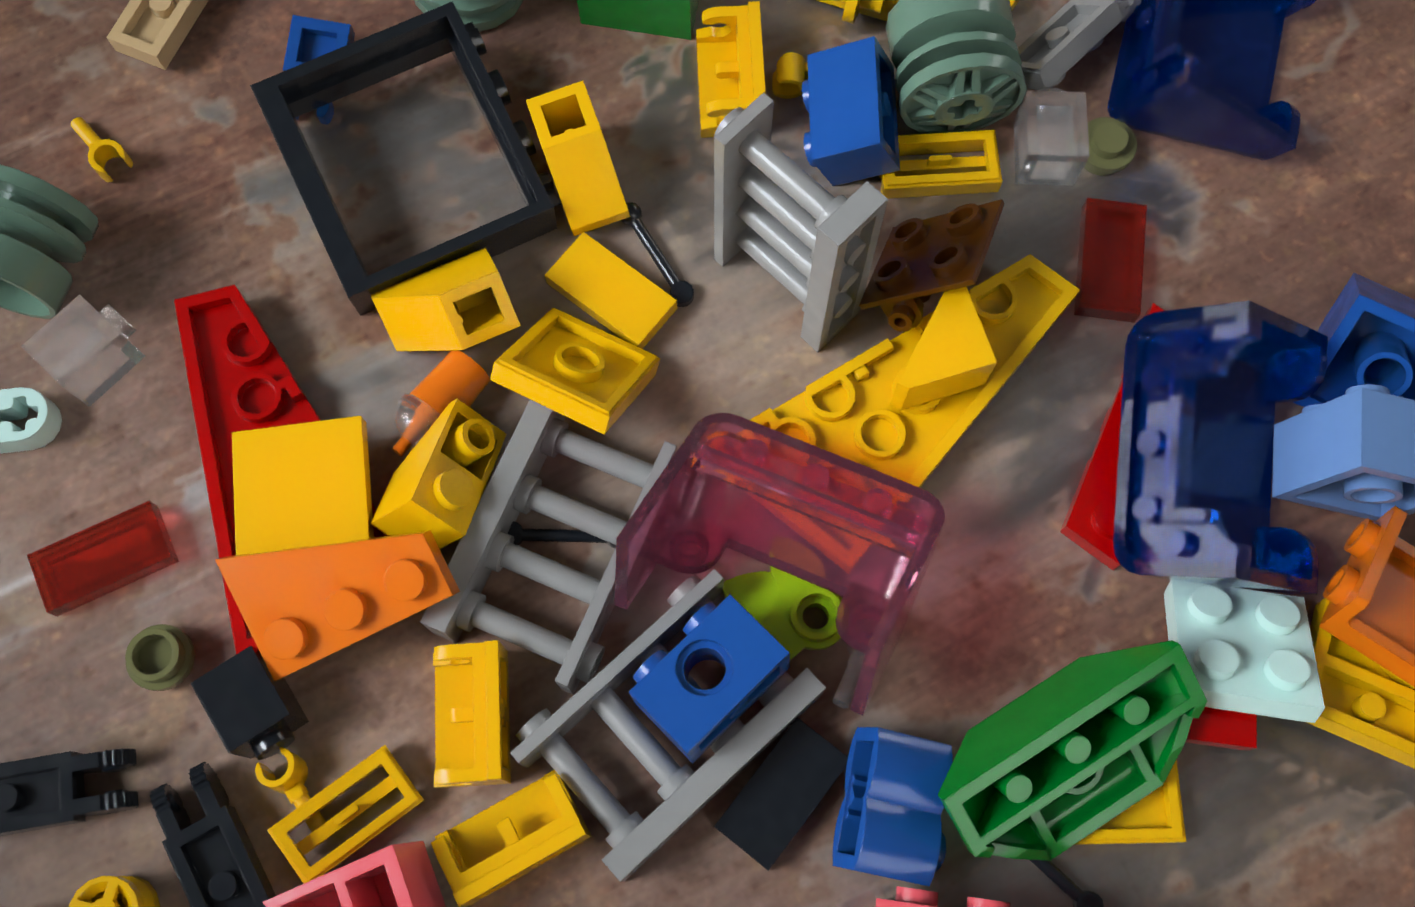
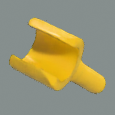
M788 52L779 58L776 70L772 75V91L775 96L791 99L802 95V83L805 79H808V63L805 62L803 56L798 53Z
M76 117L71 121L73 130L89 147L88 161L91 167L103 180L113 182V179L105 171L107 161L112 158H122L130 168L133 167L131 157L119 143L110 139H101L82 117Z
M279 747L282 755L287 758L288 769L286 773L276 780V776L269 767L258 762L255 767V774L262 785L285 794L290 803L294 804L297 809L311 799L309 791L304 785L308 777V767L300 756L286 748ZM320 812L305 821L311 832L326 822Z

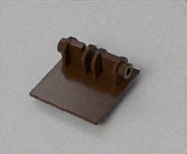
M1000 199L981 205L969 203L957 207L950 213L923 220L911 218L893 227L861 299L860 308L863 310L881 306L888 318L889 325L896 331L906 332L920 324L924 314L923 303L930 299L931 294L975 285L1005 204L1003 200Z

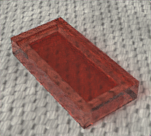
M1087 198L1081 211L1076 287L1080 291L1075 298L1074 315L1135 323L1141 315L1147 205Z
M150 500L27 555L46 612L54 616H60L179 562L159 507Z

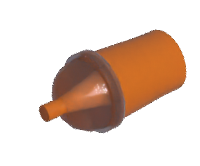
M451 350L409 394L405 393L398 401L399 407L395 413L394 423L397 433L401 438L392 447V450L402 457L411 445L415 447L449 403L456 398L471 407L490 382L486 371L465 353L459 350Z

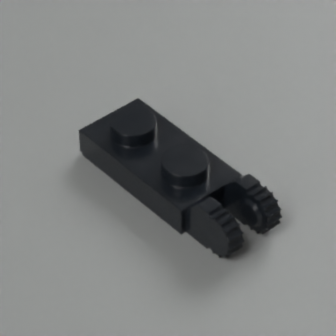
M122 748L87 754L69 751L0 763V837L86 822V816L105 815L136 809L139 807L137 791L120 789L107 791L103 795L85 797L84 774L119 772L137 765L136 749Z
M202 762L191 768L188 773L192 788L206 817L192 825L180 796L170 785L168 786L166 783L152 790L149 795L151 798L150 802L166 837L162 843L190 906L266 907L263 902L275 897V892L235 807L229 806V798L226 791L221 785L217 773L214 772L209 763Z

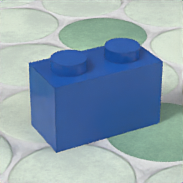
M875 36L807 55L808 80L802 83V97L810 117V131L804 134V150L809 164L812 167H817L832 186L900 171L894 66Z

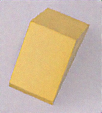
M967 286L944 291L896 385L890 402L891 406L903 410L986 384L997 361Z

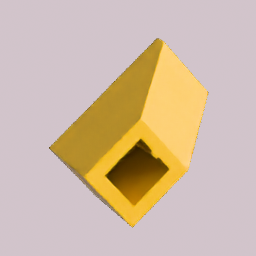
M584 81L527 99V106L573 236L629 218L630 214Z
M486 247L371 294L374 305L396 351L464 350L521 326L500 274Z
M456 398L449 403L395 470L370 525L387 536L431 531L439 549L464 537L507 434Z

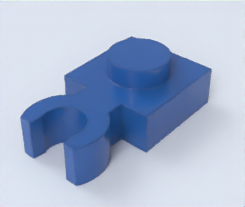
M293 15L283 71L353 43L355 32L351 24ZM332 102L317 108L316 113L320 123L328 125L334 115Z

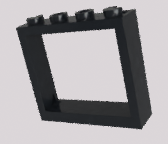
M453 1L250 85L342 286L360 316L376 309L371 298V294L485 247L492 258L558 229L554 207L562 203L554 188L553 180L548 171L537 174L529 157L537 153L531 135L522 119L512 123L504 107L512 103L504 80L497 69L487 72L480 56L487 53L478 28H475L473 22L464 25ZM452 52L527 206L368 275L295 117Z

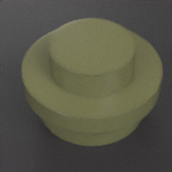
M1100 117L1089 121L1083 126L1076 140V151L1081 165L1087 171L1095 175L1107 176L1122 171L1131 163L1137 151V140L1131 128L1124 122L1115 118Z
M167 624L153 625L142 630L130 641L125 655L126 669L130 678L140 687L152 691H166L178 686L188 677L195 661V648L190 637L181 629Z

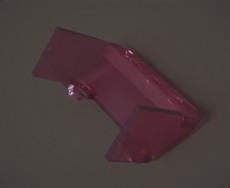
M730 413L711 414L696 423L617 536L615 605L627 610L657 563L684 574L702 573L711 569L719 561L727 547L812 584L828 589L843 596L836 616V628L840 637L852 648L865 653L850 708L851 711L863 716L899 642L938 543L945 520L944 508L933 494L922 488Z

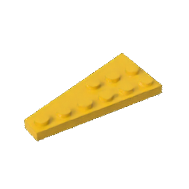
M1029 254L969 290L997 361L985 385L903 410L890 405L896 385L933 314L931 312L922 318L918 326L903 332L892 340L885 339L807 385L804 392L773 410L768 408L750 419V424L724 439L719 437L702 447L701 456L850 574L1074 301L1080 289Z

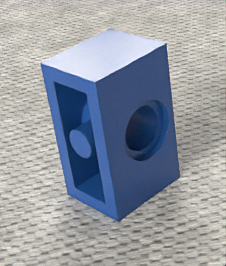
M731 595L726 597L717 607L712 602L701 607L683 628V632L687 636L668 654L664 650H659L651 655L635 672L633 679L637 684L629 691L636 705L692 764L790 668V653ZM703 660H714L726 669L723 680L716 687L701 690L688 683L689 672L695 664Z

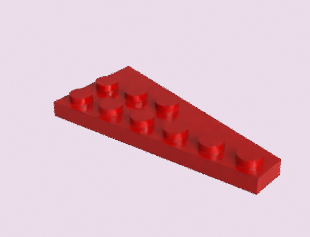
M235 284L174 299L219 558L236 555L232 432L321 421L244 295ZM372 503V513L374 516L376 508ZM373 526L374 538L387 536ZM223 577L236 654L249 646L258 649Z

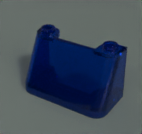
M1141 0L1140 5H1136L1134 12L1125 24L1108 100L1107 111L1109 116L1125 123L1134 130L1259 160L1272 159L1295 149L1300 130V112L1295 106L1285 101L1271 104L1269 102L1284 20L1299 10L1311 6L1317 0Z
M1250 300L1155 312L1144 316L1133 326L1128 334L1125 345L1113 535L1114 553L1121 566L1131 573L1153 578L1285 594L1317 595L1319 561L1317 549L1311 539L1297 530L1270 527L1275 403L1295 402L1306 399L1316 392L1324 381L1327 369L1328 336Z

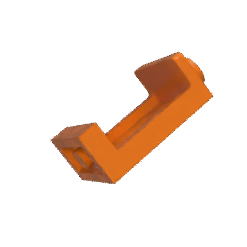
M1394 506L1375 522L1369 518L1364 519L1347 539L1344 550L1351 555L1347 564L1343 565L1333 575L1325 587L1323 597L1330 602L1319 627L1415 687V547L1398 537L1408 513Z

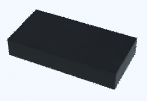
M797 717L714 827L769 871L845 769L848 757Z

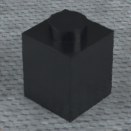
M249 646L190 683L226 750L230 754L250 759L256 756L257 760L269 758L280 752L279 747H288L295 740L292 732L309 722L285 678L283 677L274 682L259 649L253 646Z

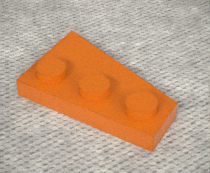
M431 531L352 540L344 543L312 547L289 548L256 554L233 555L215 559L274 682L460 592Z

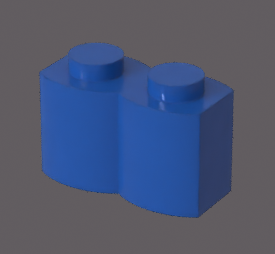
M857 727L847 759L845 797L835 827L832 855L833 866L930 887L934 874L941 868L946 855V839L942 832L941 813L944 805L938 793L953 763L952 745L880 727Z

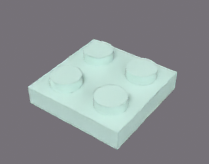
M1171 578L1164 592L1168 641L1173 640L1181 645L1208 701L1205 707L1315 723L1324 711L1325 705L1304 597Z

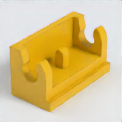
M760 1L748 2V5L711 7L702 11L703 24L714 25L722 23L726 24V26H709L696 29L701 138L714 137L718 125L728 113L738 107L746 109L763 92L766 94Z
M498 640L434 647V788L511 784L508 650Z
M553 770L539 780L466 821L435 836L436 840L431 842V845L453 891L458 907L473 905L592 836L563 779Z

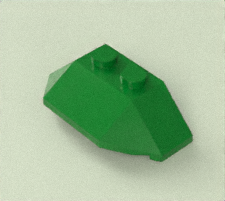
M1173 640L1079 657L969 729L939 790L938 796L967 849L974 857L991 858L994 855L1011 859L1051 861L1164 784L1185 745L1193 718L1200 717L1208 701L1181 645Z

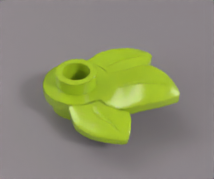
M776 536L774 538L770 552V572L757 571L745 573L724 582L723 593L725 598L731 595L790 653V660L804 648L823 650L833 646L842 638L846 631L849 614L844 599L838 592L827 586L823 560L815 551L797 540L784 536ZM816 607L823 610L827 616V624L820 629L808 627L803 620V613L807 609Z

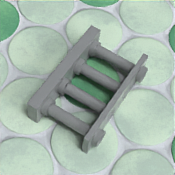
M763 92L746 109L738 107L728 113L720 122L714 134V260L723 267L742 249L804 304L802 307L804 317L800 337L816 352H819L860 312L859 304L866 289L888 198L868 181L848 199L843 195H839L836 198L771 143L774 101Z
M530 399L476 508L467 533L461 538L448 564L460 592L428 607L420 623L433 634L456 644L463 629L470 632L476 627L559 663L562 666L555 682L563 691L574 695L580 680L588 683L594 678L605 651L604 646L597 644L660 504L663 503L668 506L672 504L680 488L684 470L677 468V446L672 443L664 442L653 465L568 430L569 424L564 421V415ZM559 453L643 488L628 522L541 486L542 480L537 476L546 457L555 458ZM530 510H533L617 546L602 579L599 580L514 544V536L508 534L512 522H516L520 512L528 514ZM502 568H505L590 604L574 640L485 603L486 595L481 594L491 571L500 572Z
M716 569L711 571L703 580L694 574L679 585L667 599V602L672 607L554 714H551L546 708L532 717L516 734L521 743L510 752L515 760L527 769L543 756L610 835L605 840L613 849L602 861L620 882H625L780 736L797 717L799 718L815 703L826 689L808 668L795 679L785 672L758 699L764 708L746 725L738 718L710 746L715 754L696 772L688 764L681 767L617 696L614 690L655 652L664 650L668 654L669 652L664 645L684 628L688 620L701 607L714 601L723 592L724 578ZM688 675V683L697 689L703 690L698 685V683L690 675ZM592 710L600 716L661 786L657 793L663 798L664 802L646 819H643L637 811L630 815L563 738Z

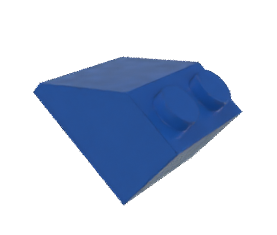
M1353 273L1321 323L1290 395V401L1302 407L1326 403L1345 395V391L1348 388L1364 384L1381 385L1387 387L1391 395L1415 400V299Z

